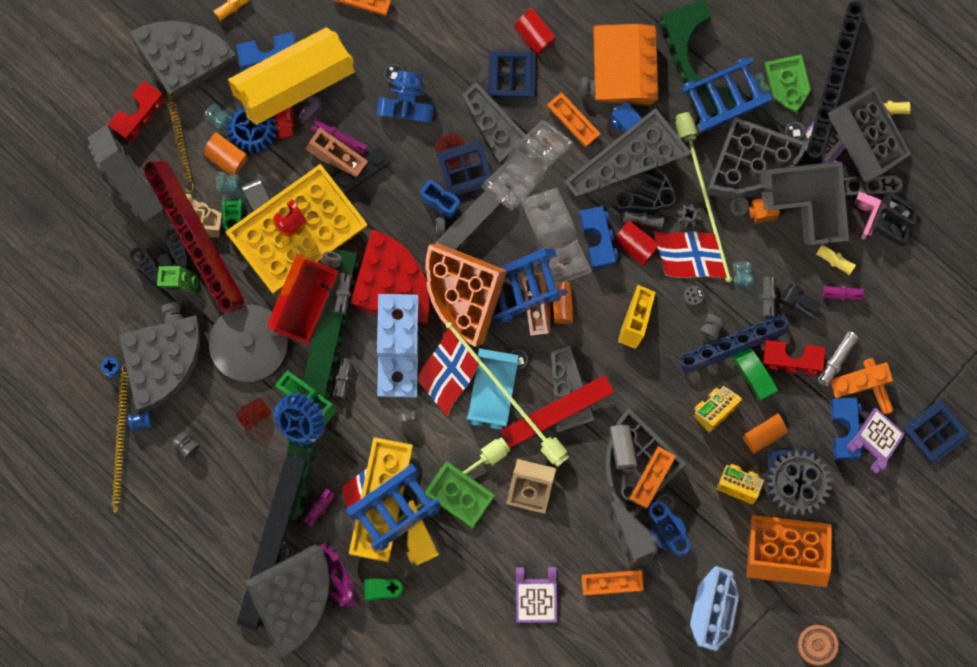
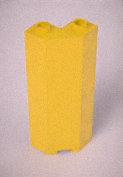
M326 27L229 78L228 82L233 95L243 103L248 119L257 125L354 73V60L340 42L337 33L332 32Z

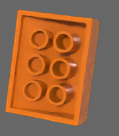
M643 24L594 26L595 101L621 104L628 102L630 105L649 106L657 101L656 26Z
M752 515L747 558V577L827 587L831 574L832 524Z

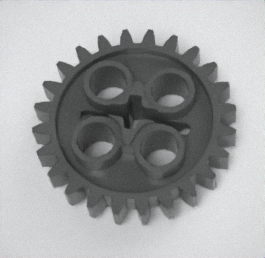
M798 450L795 451L794 456L787 452V459L781 455L779 457L781 463L775 461L773 464L776 468L769 469L773 475L767 476V479L772 481L766 485L772 488L768 495H775L772 502L779 501L778 508L784 505L785 513L792 509V515H795L797 510L801 516L804 515L805 510L811 514L812 507L815 510H819L818 503L824 505L825 501L823 498H829L830 496L826 491L832 490V487L827 485L832 482V479L826 478V476L831 472L823 470L826 464H819L821 458L814 460L813 453L807 457L806 451L801 456H799ZM800 466H803L804 469L801 477L803 485L799 489V499L795 500L798 483L795 482L800 476ZM793 467L796 471V475H788L786 472V468ZM806 471H813L816 478L814 480L808 479ZM789 486L793 494L790 496L785 495L783 487ZM809 490L812 493V499L804 498L803 491Z

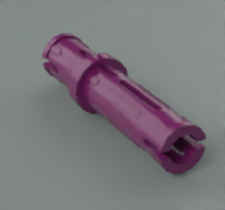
M319 120L314 122L315 125L321 127V129L362 157L364 156L365 152L359 148L367 151L368 145L337 131L334 126L329 127ZM312 126L311 131L317 132L319 128Z

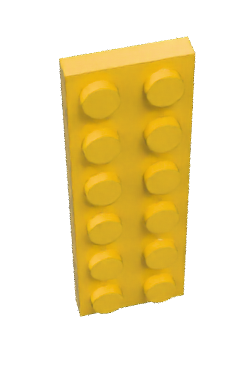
M373 438L361 499L409 466L413 445ZM403 486V487L400 489V494H401L402 496H403V492H404V487H405V486ZM389 496L383 500V505L397 523L400 506L393 497ZM376 508L367 511L366 516L381 537L391 530ZM356 519L349 555L389 563L393 541L389 543L385 550L375 553L370 545L374 542L373 538L361 521Z

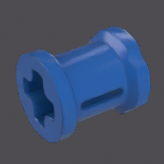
M105 358L101 363L102 371L109 378H116L121 373V365L115 358ZM113 364L115 367H113L112 371L110 372L108 368H110V365Z
M148 411L135 416L128 415L131 432L144 427L152 428Z

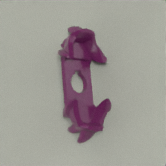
M327 543L322 544L320 548H322L327 562L328 573L337 589V593L328 592L329 598L337 601L341 607L344 605L349 607L357 606V603L353 601L359 597L358 594H354L356 585L352 583L339 557V552L335 553V548H326ZM337 569L342 572L343 581L337 579L335 574Z

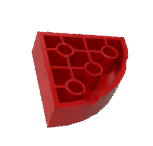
M371 230L351 299V308L378 315V294L418 295V326L427 328L430 315L429 293L426 279L419 264L412 254L398 241L386 234ZM395 310L392 314L395 320H400L404 316L401 310Z

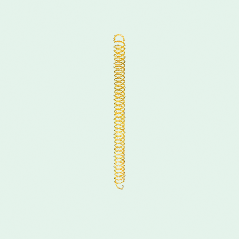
M166 94V96H167V94ZM168 96V97H169V96ZM167 97V99H168V97ZM168 99V103H169V101H170L169 99ZM170 99V100H171V99ZM174 101V102H175V101ZM171 102V103H174V102ZM175 102V103H176V102ZM169 103V104H171V103ZM168 105V106H169V105ZM173 105V106H177V105ZM171 106V107H172V106ZM169 107V109H170L171 107ZM175 108L177 110V108ZM170 109V110H171V109ZM172 109V110H174V109ZM171 110V111H172V110ZM170 111V113H171V111ZM173 112V113H178V112ZM172 113V114H173V113ZM171 114V115H172V114ZM170 115V116H171V115ZM175 115L179 117V115ZM171 116V117H172V116ZM173 116V117H175V116ZM172 117V118H173V117ZM171 118V120H173V119ZM178 118V120H180V119ZM174 119V120H177V119ZM173 120V121H174V120ZM172 121V123H173V121ZM176 122V123H181V122ZM173 123V125L176 124V123ZM172 125V126H173V125ZM178 125V126L181 127V125ZM173 126V127L175 128V127H178V126ZM173 128V130H175V129ZM177 129V130H182V129ZM175 130V131H177V130ZM174 131V133H175V131ZM179 132V133H183V132ZM175 133V137H176V134H179V133ZM181 135L183 137V135ZM178 136V137H181V136ZM176 137V138H178V137ZM175 139V140H176V139ZM180 139V140H184V139ZM178 140V141H180V140ZM176 141V143H177L178 141ZM182 142L184 144V142ZM177 143V144H178V143ZM179 143V144H181V143ZM178 144V145H179V144ZM177 145V147H178V145ZM181 146V147H185V146ZM178 147V149H179L180 147ZM177 149V150H178V149ZM182 149L186 151V149ZM178 150V151L180 152V151H182V150ZM178 152V154H180V153ZM185 152V153H182V154H187V153ZM180 154V155H182V154ZM179 155V157H180V155ZM183 156V157H188V156ZM180 157V159L183 158V157ZM179 159V160H180V159ZM186 159L188 161V159ZM180 160V161L183 162V161H185V160H183V161ZM180 162V164H181V162ZM184 163V164H189V163ZM182 164V165H184V164ZM181 165V167H182V165ZM186 166V167L189 168L190 166ZM182 167V171H183V169H184L183 167ZM184 167V168H186V167ZM185 170V171H190V170ZM184 171V172H185V171ZM183 172V173H184V172ZM182 173V174H183V173ZM187 173V174H191V173ZM183 174V175L185 176V175H187V174ZM183 176V178H185V177ZM190 176V177H186L185 179H187V178H192V177H191V176ZM184 179V181H185V179ZM188 180V181H193V180ZM185 181V183L188 182V181ZM184 183V184H185V183ZM193 183L191 184L192 186H193ZM185 184V185H187V184ZM193 187V188H194V187ZM186 188V191H187V192H192L193 189H192L191 191H188L187 188Z
M112 488L114 490L113 492H121L119 490H115L114 488Z

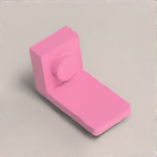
M859 192L854 204L858 205L857 207L861 210L872 211L861 239L865 240L867 235H872V222L874 217H876L881 200Z

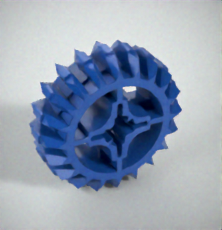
M237 106L236 110L238 113H230L232 118H227L229 125H226L225 128L229 131L226 133V136L231 138L229 140L231 144H235L238 149L241 148V151L244 153L248 149L251 155L253 150H256L259 154L260 148L266 151V144L273 145L271 139L277 138L274 132L278 130L276 126H273V123L276 122L275 119H271V117L266 119L267 125L262 123L256 125L253 123L255 128H253L250 134L249 129H251L252 121L247 119V121L239 123L247 117L245 109L241 110ZM236 132L246 134L248 141L241 139ZM264 134L263 137L255 141L258 135Z
M298 392L296 394L291 393L280 400L275 407L273 415L276 418L273 422L278 424L276 429L282 431L281 435H285L287 441L292 440L293 444L299 443L302 446L305 444L309 445L320 438L325 431L326 423L324 421L326 417L321 415L323 409L318 408L319 403L315 404L313 397L307 399L306 394L301 396Z

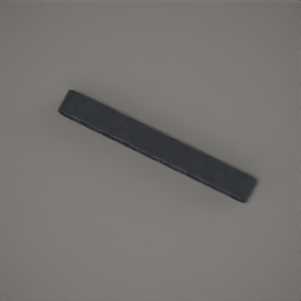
M859 1L850 2L846 8L810 135L807 155L809 161L813 164H819L824 160L834 125L831 123L830 118L824 120L821 117L828 115L827 113L840 106L864 20V6ZM852 11H859V12H860V13L857 14V15L851 14ZM848 28L855 29L853 32L846 31ZM844 45L850 46L849 49H842L841 47ZM840 62L845 63L843 67H838L836 64ZM833 80L840 81L839 84H832L831 82ZM829 97H833L836 100L833 102H828L826 99ZM819 132L826 134L824 137L816 136ZM813 150L821 151L818 155H813L811 152Z
M287 453L250 578L278 563L306 468L307 458L292 453ZM246 589L237 625L257 631L261 617Z

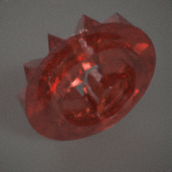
M444 134L437 140L435 151L438 153L447 150V143L451 147L464 145L465 142L457 134ZM460 157L446 161V163L452 164L455 162H459Z

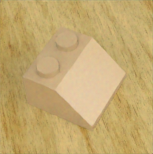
M517 459L507 504L545 514L556 468Z

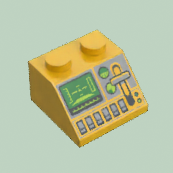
M725 386L720 390L718 388L714 389L709 394L710 399L707 402L701 401L694 408L696 412L693 416L709 433L737 409L742 401L738 395Z
M733 464L730 466L726 465L716 490L753 505L758 498L764 480L760 479V475L749 472L748 474L741 471L742 468Z

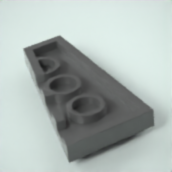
M477 82L462 94L467 107L499 164L528 140L526 134Z
M570 346L551 352L556 401L583 387V383ZM589 406L557 423V434L595 421L591 407Z

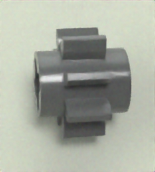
M693 204L690 207L683 205V212H677V215L681 216L678 223H683L684 229L687 226L695 228V221L700 222L701 220L697 216L700 213V209L695 210ZM686 214H688L689 216L693 215L692 219H690L689 217L685 218Z

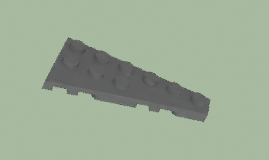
M655 108L564 182L574 195L579 197L692 155V153Z

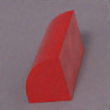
M533 8L524 13L514 25V29L536 56L555 44V35Z
M629 220L613 241L615 245L642 266L648 262L659 247L656 241Z

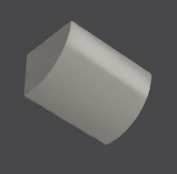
M628 425L611 426L610 436L617 470L636 467L637 462L630 427Z

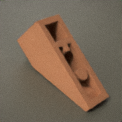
M321 128L318 129L306 147L307 151L320 160L355 177L358 176L368 162Z
M544 273L534 274L540 296L548 293ZM523 276L522 284L525 302L533 298L527 276ZM551 302L528 310L530 335L550 333Z

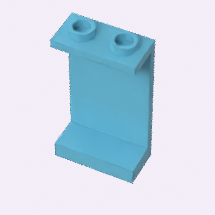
M479 349V359L512 397L519 356ZM479 365L475 374L467 420L471 421V425L482 426L483 423L491 424L490 428L502 430V426L507 427L511 402Z

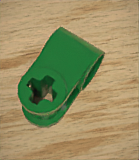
M238 199V201L222 200L225 231L229 229L230 224H237L242 220V199Z
M396 579L364 580L366 601L395 599L403 594V585ZM392 584L399 587V590H395V594L389 590Z

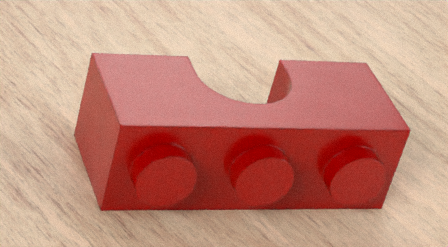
M145 81L132 94L134 101L140 105L138 112L133 115H126L119 110L108 124L110 130L128 144L131 140H135L138 137L139 130L143 125L146 126L151 121L152 114L160 110L164 104L162 93Z
M766 340L762 364L767 371L777 372L778 369L786 370V373L789 374L806 372L808 376H818V374L822 373L825 347L805 345L803 356L799 359H792L786 354V342Z

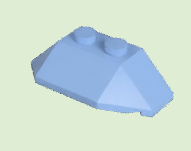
M715 566L698 585L690 623L698 646L717 651L719 646L732 634L739 599L737 586L733 579V571Z

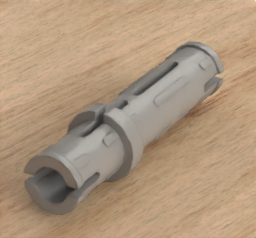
M848 332L833 357L826 362L824 371L817 379L822 385L828 386L835 374L839 373L841 364L859 339L856 334Z

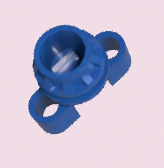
M398 71L397 77L392 83L396 87L395 89L391 88L392 92H398L397 100L379 97L376 115L432 122L434 105L416 103L417 95L424 96V93L420 92L421 89L425 88L422 81L423 74Z
M653 503L648 513L649 518L653 522L650 529L651 536H655L659 548L671 550L674 555L679 557L686 555L690 549V541L686 537L684 523L680 518L672 515L664 503ZM661 508L664 515L654 516L653 509ZM683 542L686 545V549L678 551L676 547Z

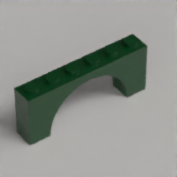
M705 0L662 13L659 21L661 31L665 32L667 36V47L672 49L674 53L672 56L675 66H679L681 71L679 76L683 84L692 80L694 82L702 80L689 63L687 44L691 36L700 27L710 23L711 13ZM707 85L696 89L708 116L710 115L711 118L717 116L718 109ZM737 85L742 99L745 100L740 86ZM716 86L725 108L728 107L729 110L735 108L736 102L729 87ZM686 93L689 101H692L690 94ZM693 107L695 117L701 119L696 107Z

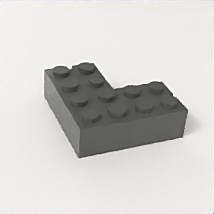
M842 162L760 170L761 188H765V192H762L763 209L776 210L801 207L804 244L816 245L849 241Z

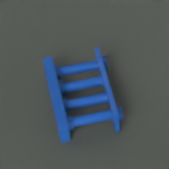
M744 57L736 61V65L698 82L692 80L683 85L684 88L680 91L681 95L690 94L701 118L700 123L697 125L699 134L772 101L770 93L763 94V92H760L748 67L754 62L753 57L748 60ZM742 70L752 91L753 100L746 102L742 99L731 75L732 73ZM723 77L736 102L735 108L730 110L728 107L725 108L714 84V81ZM707 85L718 109V115L712 118L710 115L708 116L696 89Z
M543 248L499 267L507 270L505 279H510L517 306L508 309L502 287L498 298L501 313L494 315L493 320L509 322L518 314L547 302L559 301L561 296L568 294L567 290L556 289L549 263L551 262L550 259L557 257L555 249ZM538 264L542 266L549 291L541 296L533 272L534 266ZM522 271L526 272L533 298L527 302H524L517 278L519 276L518 273Z
M413 464L346 509L351 520H360L373 538L374 542L370 545L375 553L385 550L390 542L426 517L435 515L441 507L439 500L436 498L431 502L417 483L416 477L419 475ZM405 485H409L425 506L416 513L413 512L400 494V489ZM389 496L395 499L408 517L399 525L383 505V500ZM372 508L378 510L391 528L382 537L366 516L367 511Z

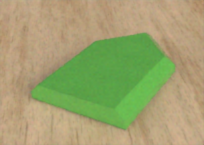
M802 55L764 62L773 99L797 113L811 92Z

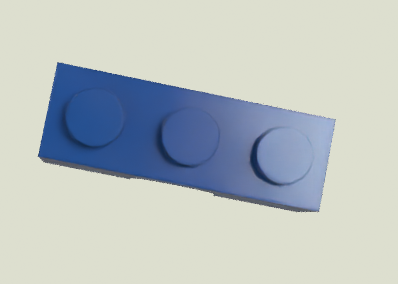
M293 32L274 36L275 47L268 53L260 52L256 47L255 41L236 45L242 72L294 45Z
M603 206L581 210L579 217L583 234L595 233L601 239L599 245L588 248L592 271L614 267L616 260H618V253L616 248L613 249L611 243L614 241L612 230H608L607 223H610L608 212H604Z
M857 398L832 399L830 402L832 422H842L848 428V435L846 437L835 438L833 441L834 461L859 460L861 455L864 454V446L862 445L860 449L856 448L853 453L847 446L862 427V423L858 422V415H861L860 403L857 404Z

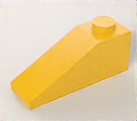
M637 285L618 339L619 343L634 349L638 347L645 335L656 292Z
M413 500L409 501L408 505L416 513L417 508ZM420 521L408 530L409 551L406 554L410 562H415L416 565L439 555L423 521Z

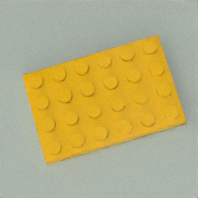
M320 164L228 229L226 234L274 295L282 289L296 254L319 262L324 252H333L334 249L339 248L368 225ZM293 199L305 216L308 224L295 235L285 237L276 230L273 224V217L277 212L283 217L289 213L287 203Z

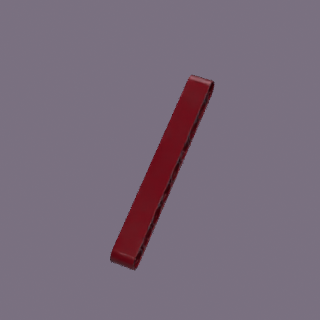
M165 160L146 163L144 166L145 176L219 309L224 313L242 309L244 298L170 165Z

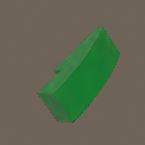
M752 348L732 356L748 387H751L759 403L777 394L778 389Z
M288 370L275 385L286 396L299 392L301 396L306 394L307 399L313 397V402L315 404L319 403L318 408L323 409L321 415L326 417L325 423L337 411L331 402L319 395L313 388Z

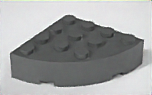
M163 21L144 25L130 32L132 40L171 101L238 63L236 54L226 42L215 33L195 24L180 21Z
M734 117L707 194L722 198L752 197L765 192V188H761L760 170L797 166L808 143Z
M107 125L88 137L90 142L88 147L97 164L96 166L102 174L107 176L111 186L117 189L124 203H130L133 207L130 210L137 219L140 217L145 222L163 209L156 195H153L154 193L131 157L124 153L125 150Z
M197 316L119 334L136 411L139 414L159 407L181 390L190 378L198 359L201 333Z
M628 408L618 420L616 426L628 425L630 427L637 466L617 470L610 437L606 451L605 475L611 499L616 501L635 518L644 508L630 501L629 498L657 447L668 451L676 457L653 499L684 469L686 463Z
M317 545L307 548L244 582L276 652L282 657L297 649L309 637L317 626L325 608L329 585L328 568L322 548Z

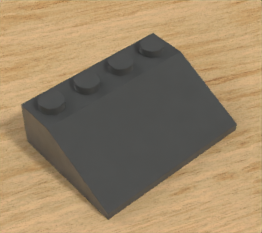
M875 86L827 113L864 182L884 173L911 155Z
M616 501L611 502L608 517L629 570L651 562L657 552V547H659L655 536H651L650 532Z

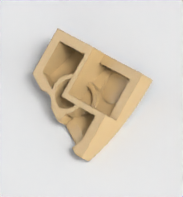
M186 194L209 237L220 238L222 213L215 209H210L207 204L199 203L192 198V195Z

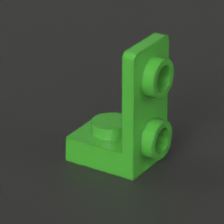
M159 266L157 286L178 287L196 294L199 279L197 274L180 266Z

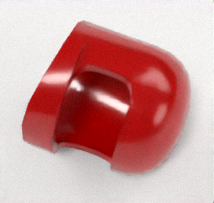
M293 199L287 203L289 213L283 217L277 212L273 217V224L276 230L285 237L295 235L308 224V221Z

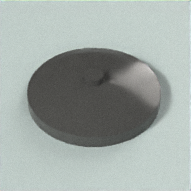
M244 305L240 310L224 313L214 324L209 337L210 355L218 370L229 379L241 383H256L269 378L282 366L288 351V337L273 332L266 326L272 313L270 310L257 305Z

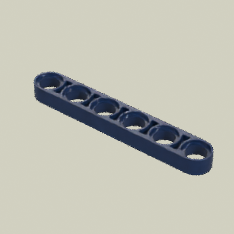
M775 316L687 352L680 358L682 370L685 372L697 371L765 343L766 340L782 336L789 330L788 320L784 316ZM777 323L785 324L782 328L775 327ZM760 330L767 332L762 336L756 334ZM741 338L749 339L746 343L739 342ZM723 345L731 346L728 350L720 349ZM707 352H710V353L713 354V355H712L711 357H709V358H704V357H703V354H704V353H707ZM687 360L695 361L692 365L684 364Z

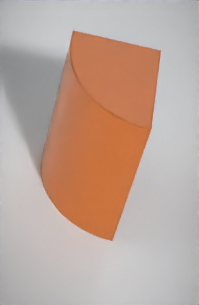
M216 132L208 141L203 152V156L233 178L248 160L244 152Z
M554 281L556 289L567 290L568 293L561 296V300L553 302L554 324H572L574 322L571 283Z
M778 413L746 433L743 439L754 455L785 436L787 428Z

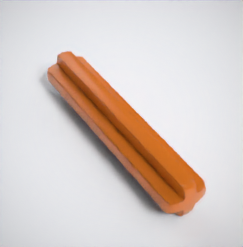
M873 358L863 362L865 369L876 366ZM884 385L873 388L882 414L888 415L892 413L893 407Z

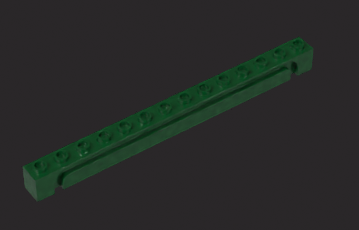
M334 249L333 252L342 257L339 267L332 268L339 273L332 288L325 285V289L330 291V294L316 324L303 380L304 383L328 401L330 398L328 387L329 384H333L335 375L332 372L333 365H337L339 354L336 353L337 347L341 346L343 341L341 330L342 327H346L348 316L341 315L342 306L340 307L339 314L334 313L337 299L335 292L339 286L340 273H345L344 282H346L347 274L352 275L350 292L355 289L356 279L354 278V273L359 271L360 267L357 253ZM352 297L348 298L347 309H350ZM289 440L287 453L307 458L306 468L290 522L297 523L298 518L302 519L304 507H301L302 500L306 499L308 494L307 480H311L313 468H310L311 461L316 459L317 449H314L316 441L309 445L300 446L299 443L293 444L292 440Z

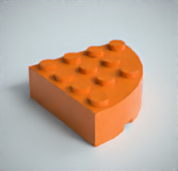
M439 243L429 245L425 270H427V290L433 307L445 325L449 322L453 323L452 326L465 342L475 347L484 344L507 270Z

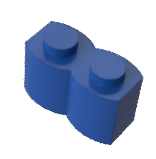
M428 180L420 191L422 201L429 207L437 208L438 212L448 219H453L460 209L459 199L454 194L444 191L434 181Z

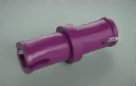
M824 286L823 298L841 299V301H845V299L863 301V288H846V286Z
M325 489L319 499L312 503V508L302 519V522L306 524L311 518L307 524L310 528L313 527L322 514L326 513L325 509L336 497L332 493L326 499L331 492L328 489Z

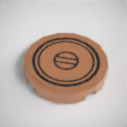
M813 625L801 633L797 648L805 662L821 666L835 658L838 651V640L831 629L823 625Z

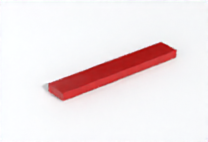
M603 375L528 415V417L542 432L615 392L606 375ZM524 418L500 430L509 449L537 435Z

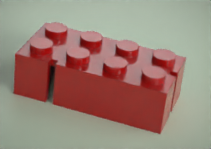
M296 254L266 326L273 332L286 337L290 336L292 339L308 344L330 294V291L321 286V283L332 288L339 272L323 263Z

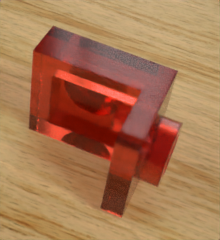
M260 397L242 406L236 417L239 423L246 430H249L255 423L269 417L271 411Z

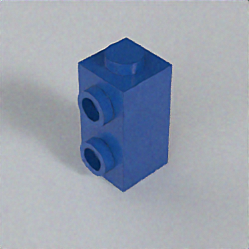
M625 102L623 105L618 104L612 110L611 123L615 129L621 130L623 133L642 119L628 102Z

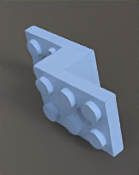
M378 294L377 397L417 398L418 295ZM401 310L404 316L400 320H395L392 317L393 312ZM394 373H402L403 380L398 383L392 380Z

